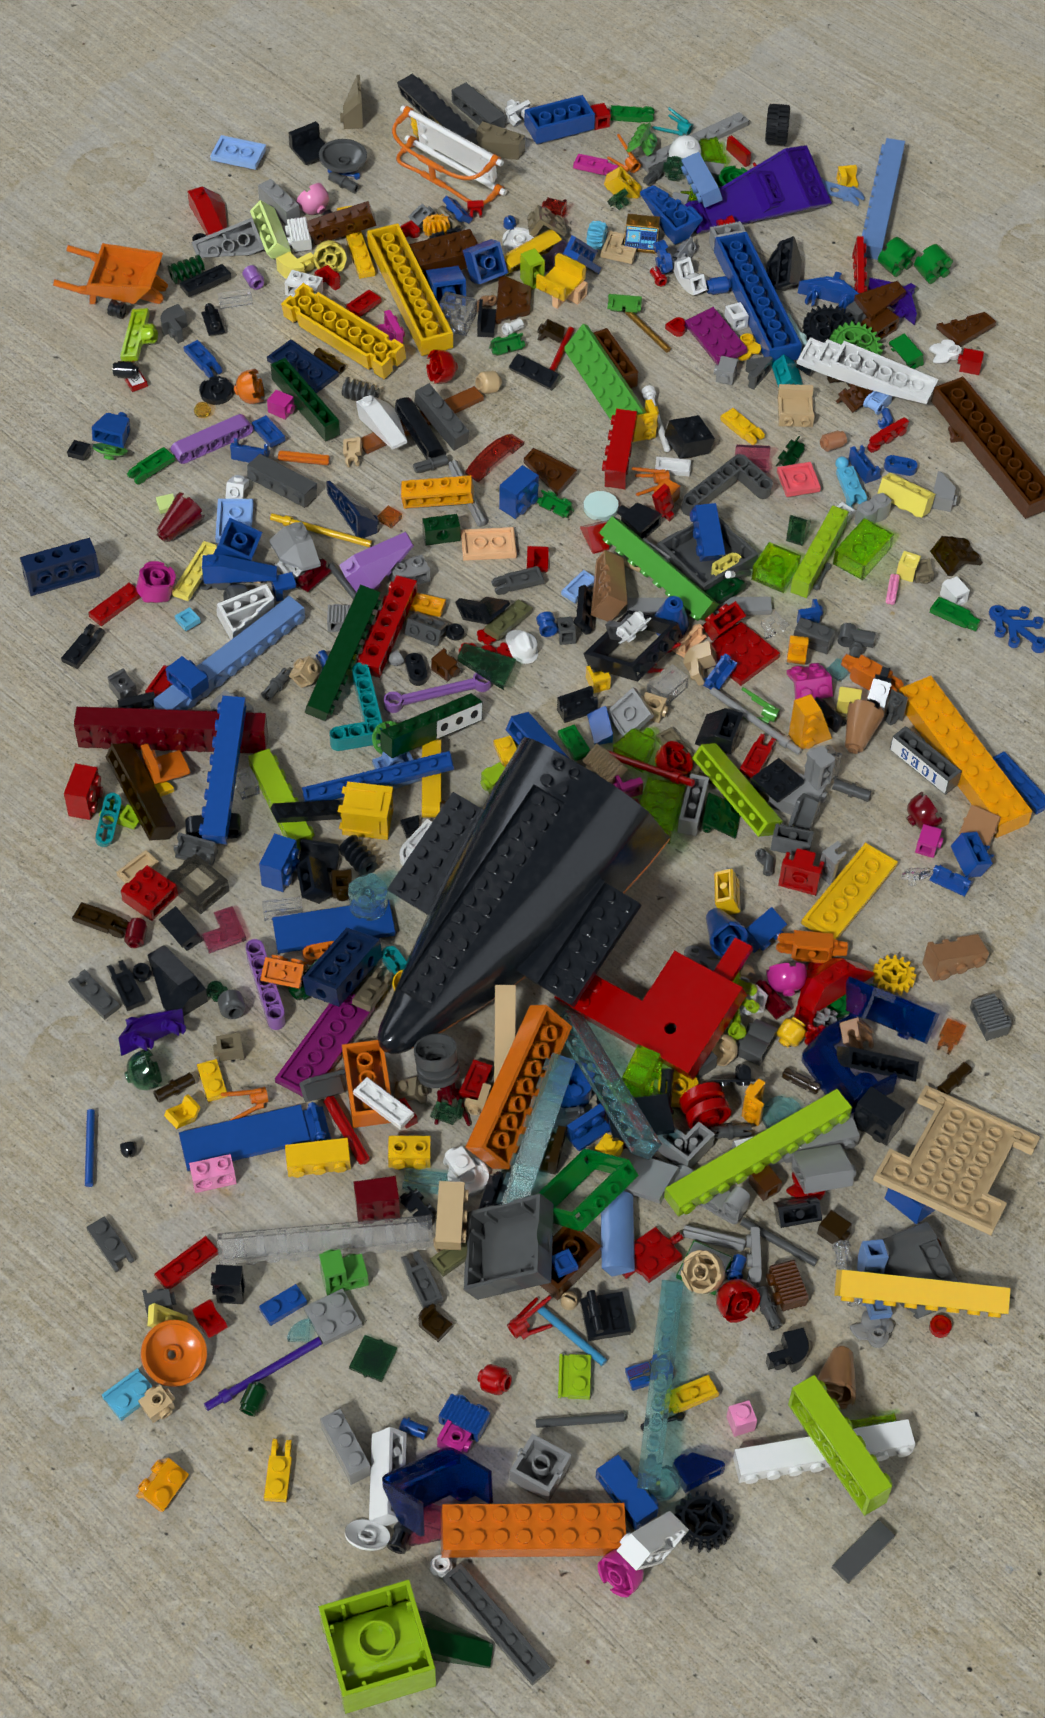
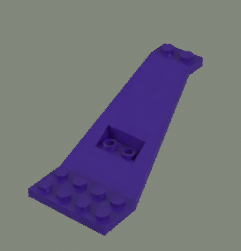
M807 145L785 148L720 187L719 190L723 200L706 208L698 200L689 201L685 206L693 207L702 217V222L696 228L697 234L710 232V227L717 226L716 220H726V217L730 215L733 216L735 222L740 221L742 224L803 210L826 207L832 202Z

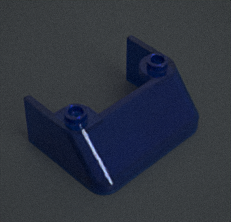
M849 976L847 979L846 1011L849 1012L848 1016L852 1018H866L898 1032L897 1036L906 1040L912 1037L925 1044L928 1043L940 1014Z
M853 1014L825 1027L803 1050L801 1057L802 1063L816 1082L821 1084L820 1088L825 1095L835 1089L839 1090L852 1107L850 1114L855 1112L857 1103L871 1086L885 1096L893 1093L898 1077L894 1073L877 1081L871 1073L863 1072L855 1076L850 1068L839 1064L837 1050L834 1046L840 1043L842 1039L840 1023L854 1019Z
M443 1448L382 1477L383 1490L398 1522L420 1537L425 1535L423 1508L443 1498L452 1496L458 1501H467L477 1496L488 1504L493 1503L492 1471L454 1448Z

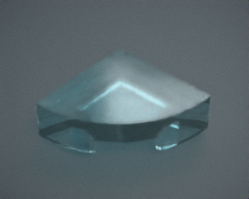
M304 1319L294 1324L288 1333L287 1341L309 1342L310 1319Z

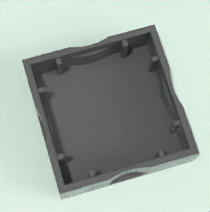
M720 517L719 522L725 549L724 556L730 553H737L742 558L739 559L737 564L717 576L711 574L712 564L717 560L700 562V558L696 554L697 541L693 537V523L657 543V547L671 557L670 563L704 592L726 578V571L757 568L758 553L742 538L737 536Z
M536 1194L513 1200L504 1205H493L467 1212V1256L465 1260L464 1291L479 1300L551 1283L554 1204L543 1195Z

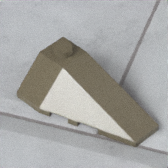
M360 74L356 75L344 102L343 113H340V122L344 123V129L363 128Z

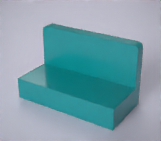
M784 354L772 363L778 388L779 384L794 383L795 385H803L799 370L796 368V362Z

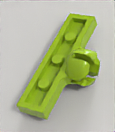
M148 308L132 309L120 354L121 361H138L142 345L157 342L158 330L155 329L156 325L148 324L150 316Z

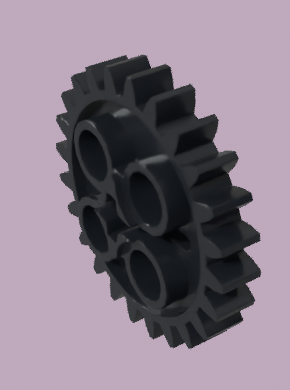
M823 304L822 309L817 306L816 310L812 308L811 312L807 313L803 321V333L807 336V340L813 338L825 343L839 325L843 327L845 322L850 325L851 321H854V317L849 318L850 312L845 314V309L840 311L839 306H836L834 309L832 304H830L829 308Z

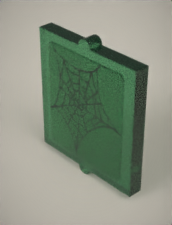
M364 1335L349 1369L362 1374L364 1378L369 1377L382 1382L398 1348L384 1343L382 1339L377 1340Z

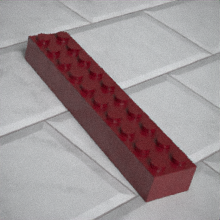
M77 706L74 729L78 747L109 749L111 744L132 743L134 748L141 750V745L148 744L151 750L214 752L215 748H212L213 736L216 737L217 735L215 721L219 719L220 714L217 711ZM246 712L240 753L255 754L267 749L266 713Z

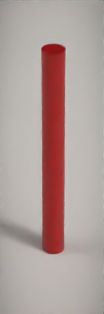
M568 327L549 368L554 372L565 352L564 347L574 333L573 327Z

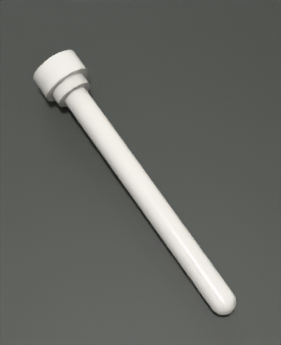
M651 385L645 386L642 389L643 398L646 400L652 399L654 405L657 406L655 402V387ZM659 414L657 417V430L664 451L669 452L671 448L664 436L665 430Z

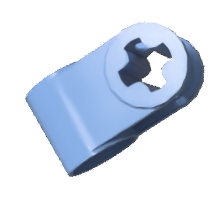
M873 391L866 397L863 406L872 409L876 415H879L884 408L891 404L893 396Z

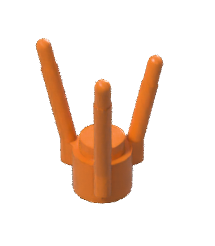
M617 134V137L619 138L621 144L626 150L628 146L624 142L621 135ZM631 151L628 153L629 157L626 158L625 165L609 156L607 157L608 160L619 167L621 166L626 172L635 173L641 167V164Z
M632 467L634 471L649 472L646 474H635V477H653L654 483L658 484L636 493V496L654 491L665 478L670 480L668 470Z
M265 1086L252 1090L222 1092V1097L249 1095L251 1104H256V1106L230 1120L243 1118L256 1110L263 1109L264 1103H268Z

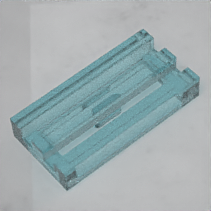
M406 1168L402 1190H409L407 1188L409 1186L413 1191L417 1188L419 1192L438 1194L439 1187L425 1185H439V1181H447V1173ZM408 1181H410V1182H417V1183H421V1184H424V1185L410 1184V1183H408Z

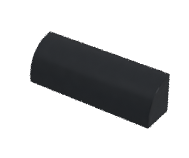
M409 397L397 399L395 412L426 460H428V457L434 458L446 454L413 400Z
M837 1046V1059L843 1067L916 1082L919 1061L854 1047Z

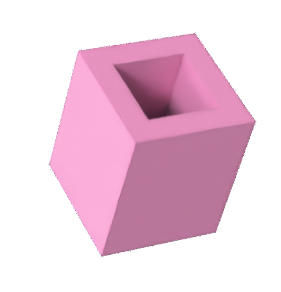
M749 1400L728 1407L726 1418L734 1437L755 1431L757 1419Z

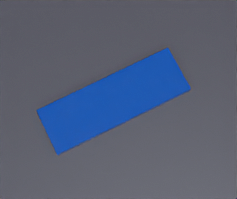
M389 900L272 917L278 954L304 950L306 946L335 941L346 928L376 938L395 936Z
M301 1104L179 1132L187 1172L190 1171L189 1163L229 1154H231L232 1161L283 1150L285 1145L310 1142Z

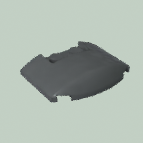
M928 1222L883 1239L889 1257L884 1274L959 1282L957 1277L954 1276L937 1241V1235ZM917 1305V1309L907 1308L915 1313L913 1317L916 1319L936 1312L925 1310V1305Z

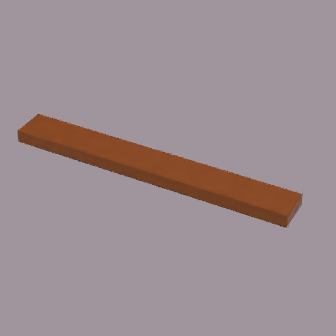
M473 386L444 401L454 413H458L484 401V396ZM420 411V413L422 414V416H423L424 419L426 420L427 424H428V425H432V424L429 422V420L425 417V415ZM400 420L405 436L410 435V433ZM374 432L361 438L362 449L366 454L387 445Z

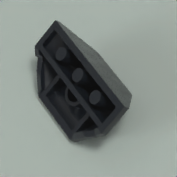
M794 236L779 241L777 248L767 262L766 272L774 289H787L799 284L802 259Z

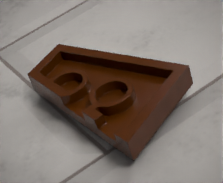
M897 280L854 296V301L867 318L872 321L877 314H882L889 305L892 306L902 299L906 294V290Z
M986 312L967 316L963 320L958 321L954 319L947 324H943V322L938 323L936 329L949 340L954 341L955 345L961 347L995 327L996 320Z
M535 448L524 457V464L531 471L538 474L539 478L557 496L577 475V469Z

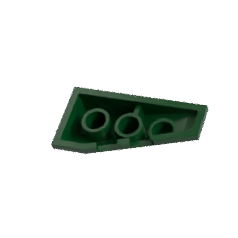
M419 1611L433 1661L490 1669L494 1644L430 1612Z

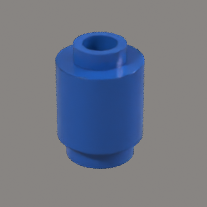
M726 276L710 278V280L706 281L708 294L728 293L729 289H731V281Z

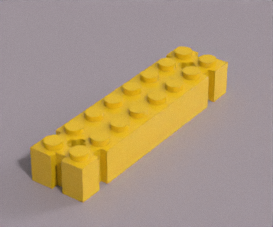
M302 283L295 290L294 297L290 295L281 303L285 318L293 323L298 321L299 327L368 370L373 368L374 373L383 379L393 371L392 366L396 365L398 367L406 359L404 344L395 339L390 341L389 335L319 292L314 294L313 288L305 283Z

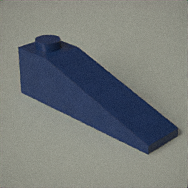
M330 480L326 481L328 496L355 536L364 539L378 533L377 525H379L377 516L373 515L367 507Z

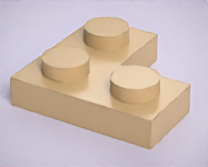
M609 231L601 250V257L632 264L637 248L623 245L625 234Z

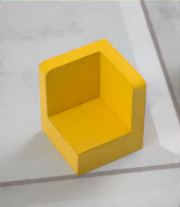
M838 166L837 183L846 187L854 186L858 188L856 179L857 166Z
M586 666V679L589 686H592L594 693L609 690L611 686L609 672L599 671L593 673L591 667Z

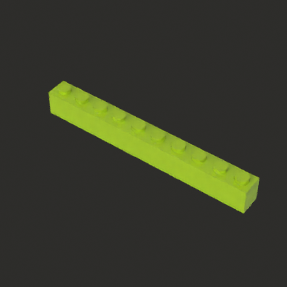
M835 1089L667 1186L664 1198L678 1217L684 1213L687 1215L701 1203L706 1204L715 1195L727 1192L732 1185L736 1183L741 1184L751 1174L760 1173L768 1164H775L787 1153H794L804 1143L809 1144L818 1135L830 1132L835 1125L844 1124L850 1118L852 1107L839 1090Z

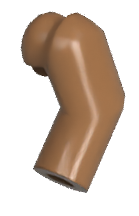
M485 295L480 298L483 299V307L494 306L497 302L495 295ZM479 300L473 305V309L476 312L479 310Z

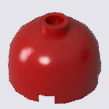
M436 349L430 351L427 358L430 359V362L426 364L429 380L431 382L434 381L433 384H444L452 380L458 369L454 356L445 350Z
M669 741L662 745L655 755L656 767L670 772L676 771L682 773L683 776H686L692 770L693 761L690 753L686 754L683 750L685 747L676 741Z
M744 1279L727 1281L720 1287L716 1295L717 1308L721 1315L730 1323H737L747 1319L746 1314L750 1311L754 1313L760 1303L759 1292L750 1282Z

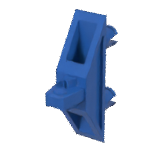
M835 272L833 277L825 276L799 281L798 293L807 295L805 298L806 305L812 300L811 306H813L816 298L838 303L840 311L842 308L846 311V307L854 302V296L859 294L844 280H841L842 273Z

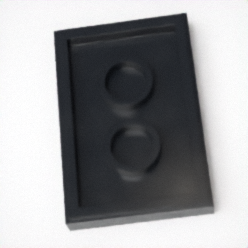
M667 1093L605 1102L612 1141L670 1134L675 1131Z

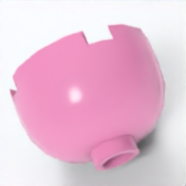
M316 183L309 186L311 190L308 192L304 190L296 200L299 208L309 215L324 213L329 202L326 188L321 183Z

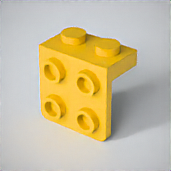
M652 399L645 400V411L647 413L637 415L633 442L656 438L659 411Z

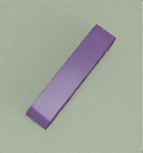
M238 414L176 441L170 450L179 463L185 464L233 443L234 438L240 440L252 433L253 426L243 414Z
M252 939L246 943L248 964L267 1024L273 1030H280L286 1023L283 1004L276 984L260 981L263 968H258L263 967L267 955L263 943L258 939Z

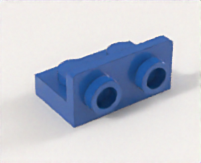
M599 1104L567 1125L566 1137L578 1151L583 1150L604 1136L605 1133L610 1132L609 1124L604 1120V1107Z

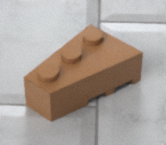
M978 934L958 937L957 941L953 942L944 939L941 944H934L932 941L927 943L922 964L933 982L943 981L957 973L963 974L968 969L982 967L987 961L989 952Z

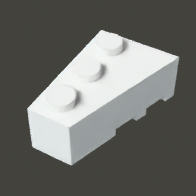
M267 584L218 603L217 617L230 640L274 608V596Z
M668 1511L636 1531L627 1533L621 1539L620 1543L622 1545L617 1549V1552L636 1571L659 1565L666 1559L689 1529L671 1511Z

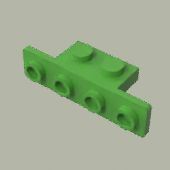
M650 122L646 125L643 123L637 127V131L628 143L629 146L626 149L628 153L638 146H641L646 156L653 153L657 145V138L649 130L651 127Z

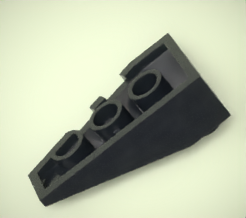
M165 945L147 955L165 1011L182 1009L183 1016L208 1002L206 988Z

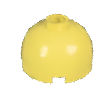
M327 240L321 242L316 247L314 263L317 269L329 265L338 273L344 269L347 256L340 243Z

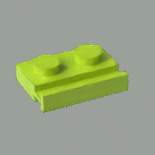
M559 1354L558 1398L568 1397V1399L590 1400L591 1355Z

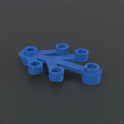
M994 605L989 609V616L995 622L994 634L996 637L1002 638L1005 636L1006 628L1003 626V622L1008 625V645L1011 648L1019 646L1020 638L1017 637L1018 632L1032 643L1031 649L1035 653H1043L1045 651V638L1036 637L1024 628H1042L1043 618L1034 617L1033 620H1013L1011 618H1028L1030 609L1026 606L1020 607L1019 610H1008L1001 605Z

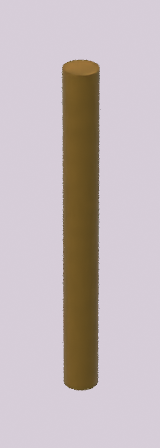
M625 312L666 353L671 350V347L634 312Z

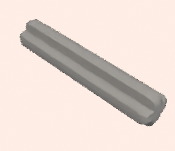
M685 1225L683 1230V1236L686 1238L743 1251L746 1240L744 1238L691 1225Z

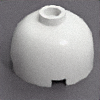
M680 136L671 144L669 157L673 159L677 167L681 168L683 166L681 159L697 152L701 155V146L698 140L692 136Z

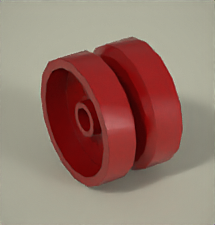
M707 1082L696 1085L680 1097L679 1105L682 1112L686 1115L685 1119L690 1129L698 1122L707 1128L709 1126H719L731 1116L732 1110L727 1100L724 1099L725 1094L719 1083Z

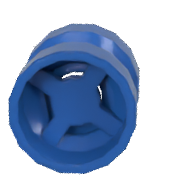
M542 612L536 617L537 624L540 626L541 636L551 637L557 633L558 627L552 612Z

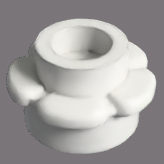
M441 1555L435 1556L430 1562L431 1573L435 1576L438 1575L440 1578H443L453 1567L449 1558H441Z

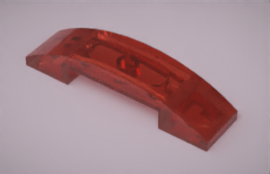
M507 434L496 439L479 453L468 466L465 474L471 475L472 479L476 482L481 481L490 473V468L509 452L515 453L524 445V442L513 434Z

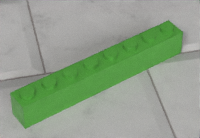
M611 516L599 532L604 537L602 540L610 546L614 545L616 547L615 551L619 555L628 557L627 561L634 567L638 566L641 569L639 572L648 578L650 576L655 586L660 589L663 587L668 597H679L683 602L685 610L691 611L690 615L695 620L699 621L701 619L705 621V618L711 615L719 606L714 599L618 518Z

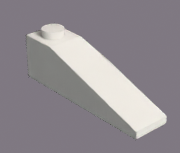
M372 395L356 401L359 419L392 450L407 443L399 416L389 403Z

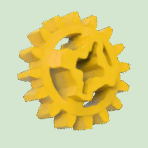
M886 955L885 961L880 958L878 964H874L873 984H878V990L883 988L884 994L889 991L891 996H894L895 992L902 996L903 990L908 993L910 987L913 988L916 978V974H914L915 967H910V961L905 963L904 957H901L899 960L896 955L892 959Z

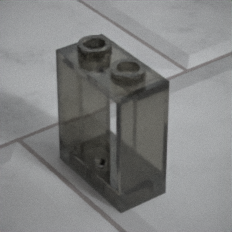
M196 853L192 857L187 858L181 866L172 870L167 876V879L176 884L178 896L200 914L229 892L228 880ZM196 868L200 869L214 881L212 885L198 896L180 882Z

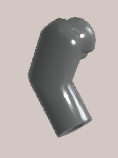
M760 848L755 852L756 859L764 866L763 874L771 876L774 859L767 851Z

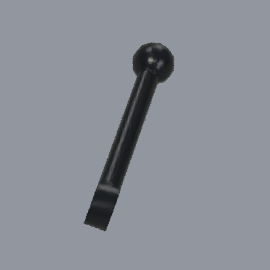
M678 1412L675 1416L652 1423H642L640 1428L642 1431H647L651 1427L671 1421H683L685 1415L683 1412Z

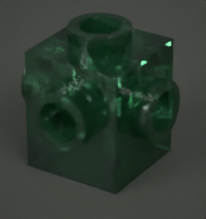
M667 156V162L663 164V172H665L668 180L677 181V179H682L681 167L683 164L680 157Z

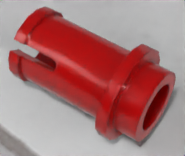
M655 266L656 271L654 268H651L650 274L654 278L655 284L662 287L667 283V277L662 274L659 267Z

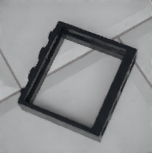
M628 610L617 622H621L628 614L633 615L635 611ZM644 614L645 620L651 618L646 623L647 627L644 630L661 635L632 663L608 656L620 645V641L610 639L608 631H606L583 653L587 665L591 669L605 673L609 672V674L638 682L683 638L679 624Z

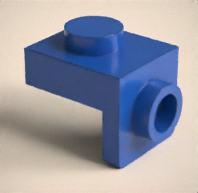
M817 599L812 600L811 608L798 610L797 624L800 618L815 623L820 622L823 609L818 604Z

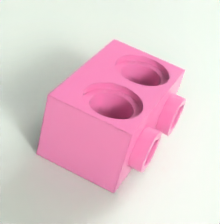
M231 1154L189 1163L195 1193L236 1184Z

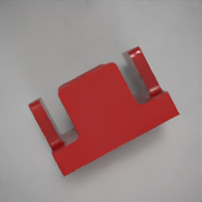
M798 848L793 860L789 859L790 853L786 852L781 866L778 886L816 896L824 862L820 861L819 867L814 866L816 853Z

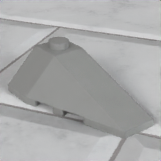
M253 218L191 242L196 255H200L201 258L251 255L265 249Z

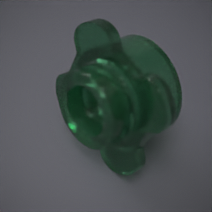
M212 981L206 989L207 997L209 996L214 1002H218L220 994L228 990V988L219 981Z

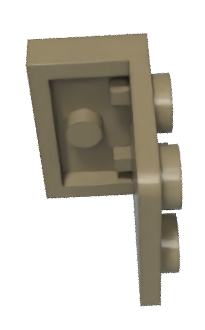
M538 205L527 217L529 235L533 237L537 235L543 225L564 237L567 234L564 218L560 215H554L547 207Z

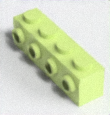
M260 200L250 210L267 255L272 259H276L289 251L291 252V248L275 208Z

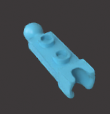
M838 457L835 462L837 467L836 475L846 498V504L853 508L852 505L854 503L861 504L867 501V496L861 487L854 466L848 467L849 460L846 457Z

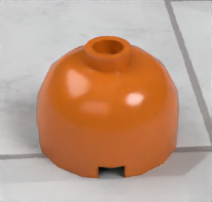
M256 369L242 372L234 386L235 394L239 395L240 399L248 404L264 401L261 399V396H265L262 379L256 375L259 374Z

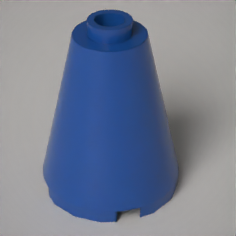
M677 596L668 597L654 615V617L677 622L682 636L688 629L689 620L683 602Z
M720 908L711 909L707 913L706 923L710 946L716 955L723 957L735 937L748 944L747 938L749 934L741 923Z

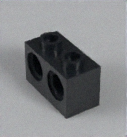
M216 1265L215 1273H211V1286H213L212 1294L216 1295L217 1303L243 1304L245 1279L242 1266Z

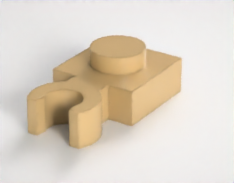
M361 437L343 439V454L346 458L345 463L347 467H350L352 461H355L356 466L360 464L357 456L362 455Z

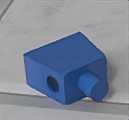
M119 412L118 415L112 413L104 414L92 425V441L124 448L130 433V419L124 412Z

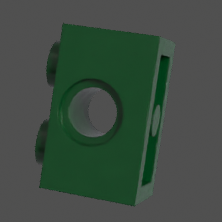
M451 514L422 518V533L425 546L460 541L458 515Z

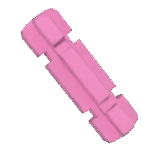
M893 573L890 575L886 597L887 604H895L900 579L898 574Z

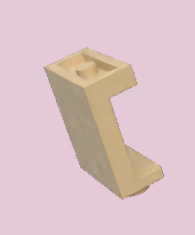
M779 384L777 396L779 426L813 427V385Z

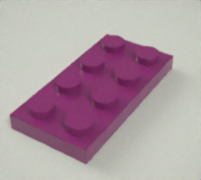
M714 307L685 320L687 329L717 365H719L721 356L735 359L747 353V347Z

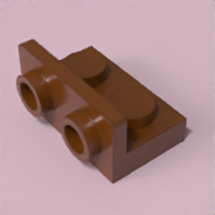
M849 384L850 389L844 388L838 394L839 398L836 400V403L838 404L842 400L853 413L863 405L864 400L873 390Z

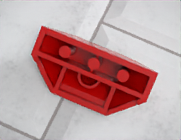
M832 958L807 974L805 985L800 990V1006L814 1015L817 1011L827 1007L873 977L874 972L861 963L844 958Z

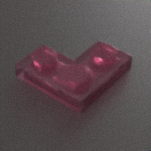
M233 906L214 912L219 928L202 934V939L209 954L246 941L245 933Z

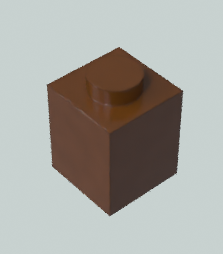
M769 1165L765 1166L760 1173H753L749 1176L748 1183L763 1202L780 1192L782 1181Z

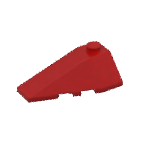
M203 186L187 191L189 206L207 236L227 228L225 203L218 193Z

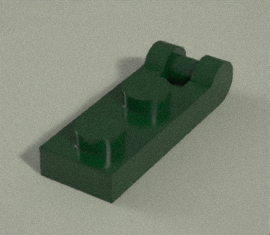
M738 577L725 578L706 590L705 593L720 605L744 590L747 583L738 579Z

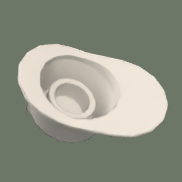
M512 630L507 633L505 637L512 657L523 664L533 663L538 656L536 638L521 630Z

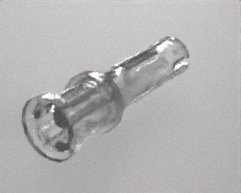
M847 1240L833 1243L832 1250L836 1254V1267L840 1270L848 1269L853 1271L855 1261L850 1253L851 1243ZM854 1298V1302L847 1301V1306L849 1307L861 1304L859 1298Z

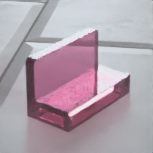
M736 445L735 455H745L764 473H769L770 446Z

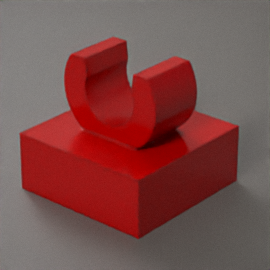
M483 200L467 201L466 207L467 212H470V216L473 218V213L478 212L479 218H481L484 208Z

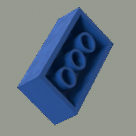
M583 95L525 109L524 125L536 144L593 130L595 124V113Z

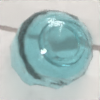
M669 1465L654 1468L646 1477L645 1488L649 1496L653 1495L657 1501H668L673 1499L678 1493L681 1478L677 1470Z

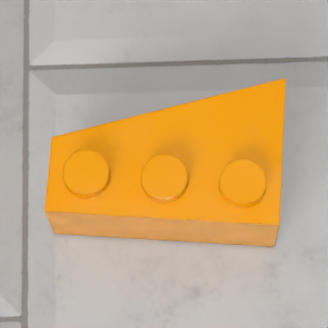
M811 694L794 700L789 736L794 744L802 750L832 739L822 710Z

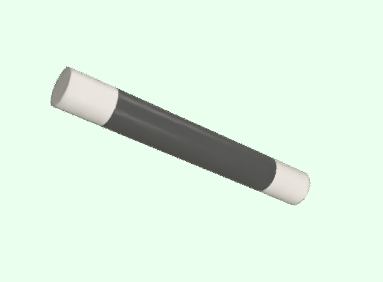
M755 569L726 571L725 577L754 576L756 571Z

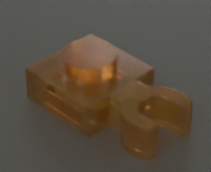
M947 1018L939 1035L941 1040L938 1042L937 1050H940L942 1046H947V1054L950 1055L953 1044L958 1046L966 1026Z

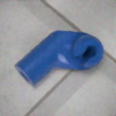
M884 408L881 411L882 420L880 421L879 419L877 422L881 429L893 423L889 408Z

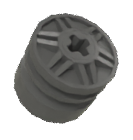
M440 1033L429 1034L416 1042L414 1056L417 1077L421 1084L430 1088H444L457 1081L460 1076L457 1045L452 1037Z

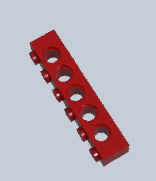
M396 575L394 582H390L389 593L383 598V607L381 610H378L375 625H371L370 636L364 641L363 652L357 657L356 663L367 664L371 676L380 678L389 655L418 592L417 580Z

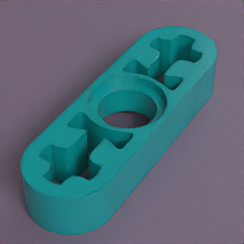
M109 793L104 798L95 835V842L100 847H108L113 840L122 802L121 797L116 793ZM114 799L116 804H114L111 811L109 810L110 801ZM111 816L114 822L106 824L103 822V817ZM104 829L108 830L106 835L107 839L105 841H102V837L100 836L103 835Z

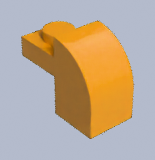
M790 635L787 663L805 665L808 637Z

